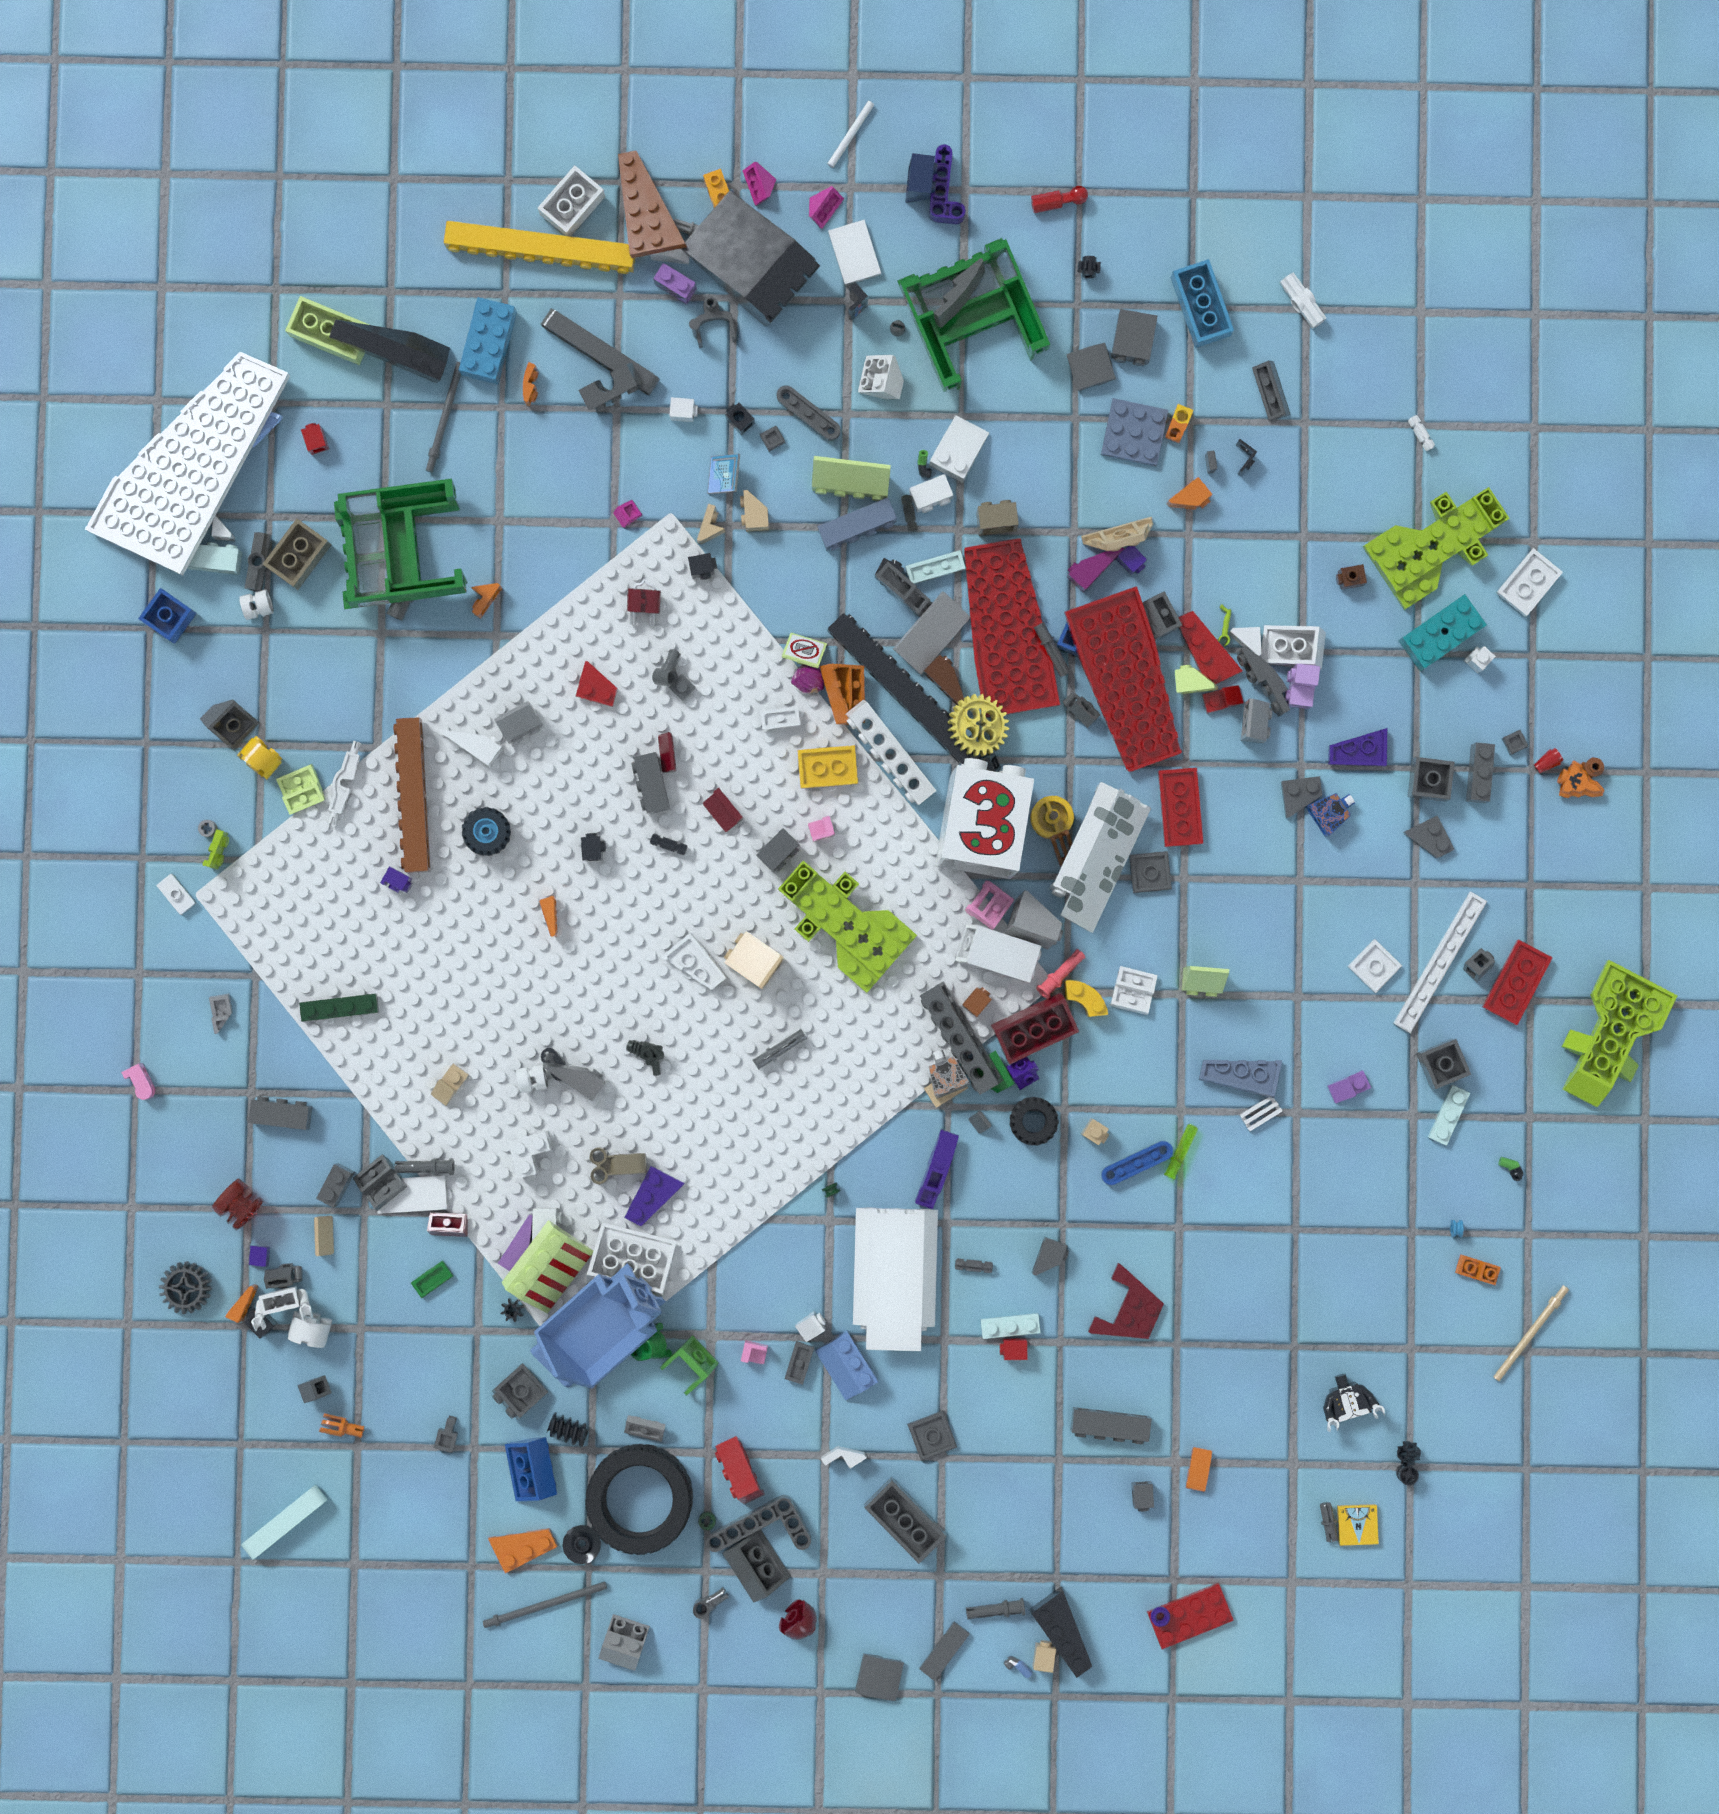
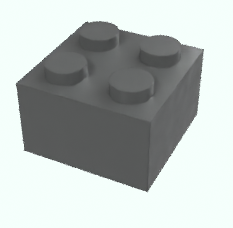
M1421 757L1413 758L1411 761L1407 797L1443 802L1450 800L1455 762Z
M1449 1039L1416 1053L1431 1089H1438L1471 1075L1457 1039Z

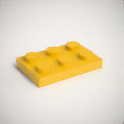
M855 745L797 750L801 789L858 784Z

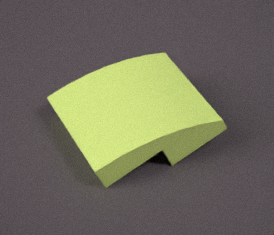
M313 764L276 779L284 796L282 799L289 815L325 800Z

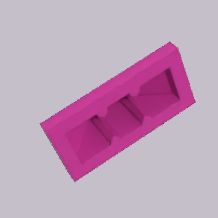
M753 162L742 171L754 204L758 206L770 197L776 178L758 162Z
M832 186L809 198V217L819 228L823 229L844 198Z

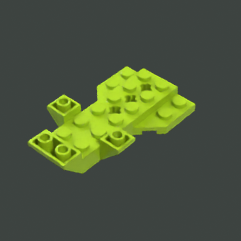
M1489 487L1459 507H1456L1446 491L1430 502L1436 521L1425 529L1416 530L1395 525L1363 546V549L1404 610L1438 588L1442 564L1455 554L1461 556L1471 566L1488 556L1479 539L1510 519ZM1430 542L1436 545V551H1434V549H1429V546L1431 545ZM1414 552L1420 555V561H1418V559H1413V556L1415 555ZM1398 563L1404 565V571L1397 569Z
M803 860L778 888L784 896L806 914L794 930L808 942L821 928L836 940L838 969L867 993L915 939L917 934L889 910L862 912L848 900V897L857 888L859 883L847 872H844L831 885ZM852 921L854 929L852 931L849 929L845 931L843 924ZM860 934H867L869 941L860 944L858 936ZM880 946L883 949L881 951L883 954L881 956L876 955L875 957L872 954L874 952L872 949L874 947L879 948Z
M1611 960L1606 961L1590 994L1598 1015V1020L1591 1035L1570 1029L1561 1046L1578 1056L1580 1055L1573 1072L1569 1074L1562 1090L1594 1107H1598L1608 1095L1617 1077L1628 1082L1632 1081L1639 1065L1628 1054L1636 1037L1661 1030L1678 996ZM1630 992H1634L1636 998L1631 999ZM1622 1009H1626L1628 1015L1623 1016ZM1618 1026L1620 1032L1615 1033L1613 1027Z

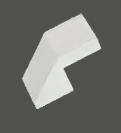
M215 515L211 523L212 537L216 540L235 541V536Z
M840 1446L821 1456L825 1466L842 1456L849 1468L854 1467L867 1458L865 1452Z

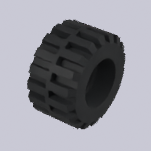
M1027 1097L1013 1107L1009 1117V1125L1012 1133L1019 1141L1027 1145L1038 1146L1047 1143L1048 1140L1054 1137L1058 1129L1059 1120L1053 1105L1047 1100L1038 1097ZM1038 1110L1044 1115L1045 1125L1042 1130L1032 1133L1024 1128L1022 1120L1026 1112Z

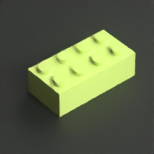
M302 296L299 297L285 330L290 337L357 365H360L365 354L330 339L329 335L336 319L361 324L367 323Z

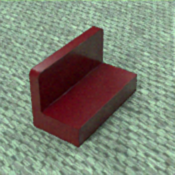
M717 788L713 792L714 794L702 804L725 832H728L744 818L721 789Z

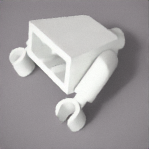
M297 1286L259 1296V1300L256 1303L255 1318L251 1321L255 1331L260 1326L263 1330L266 1328L263 1320L265 1315L300 1307L299 1311L302 1320H304L306 1315H310L313 1318L307 1291L304 1289L297 1290Z

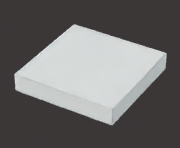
M1373 939L1347 967L1374 993H1377L1402 965L1379 942Z

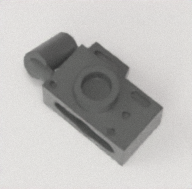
M1074 692L1063 701L1064 705L1068 708L1066 712L1073 720L1079 719L1087 728L1101 715L1091 702L1087 701L1083 696L1079 697Z
M293 1263L281 1264L277 1269L265 1270L264 1274L266 1289L276 1287L283 1289L303 1280L302 1267L293 1266Z

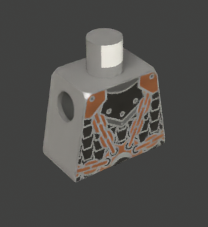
M943 1050L932 1054L936 1064L929 1066L936 1099L970 1086L969 1080L954 1057L946 1059Z

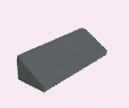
M1268 360L1252 367L1268 420L1273 421L1291 415L1274 362Z

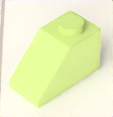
M1191 665L1180 666V669L1175 670L1176 691L1179 694L1218 690V686L1199 670L1192 668Z

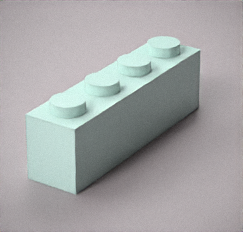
M208 542L207 545H199L187 569L240 575L242 552L235 545L218 547V544Z

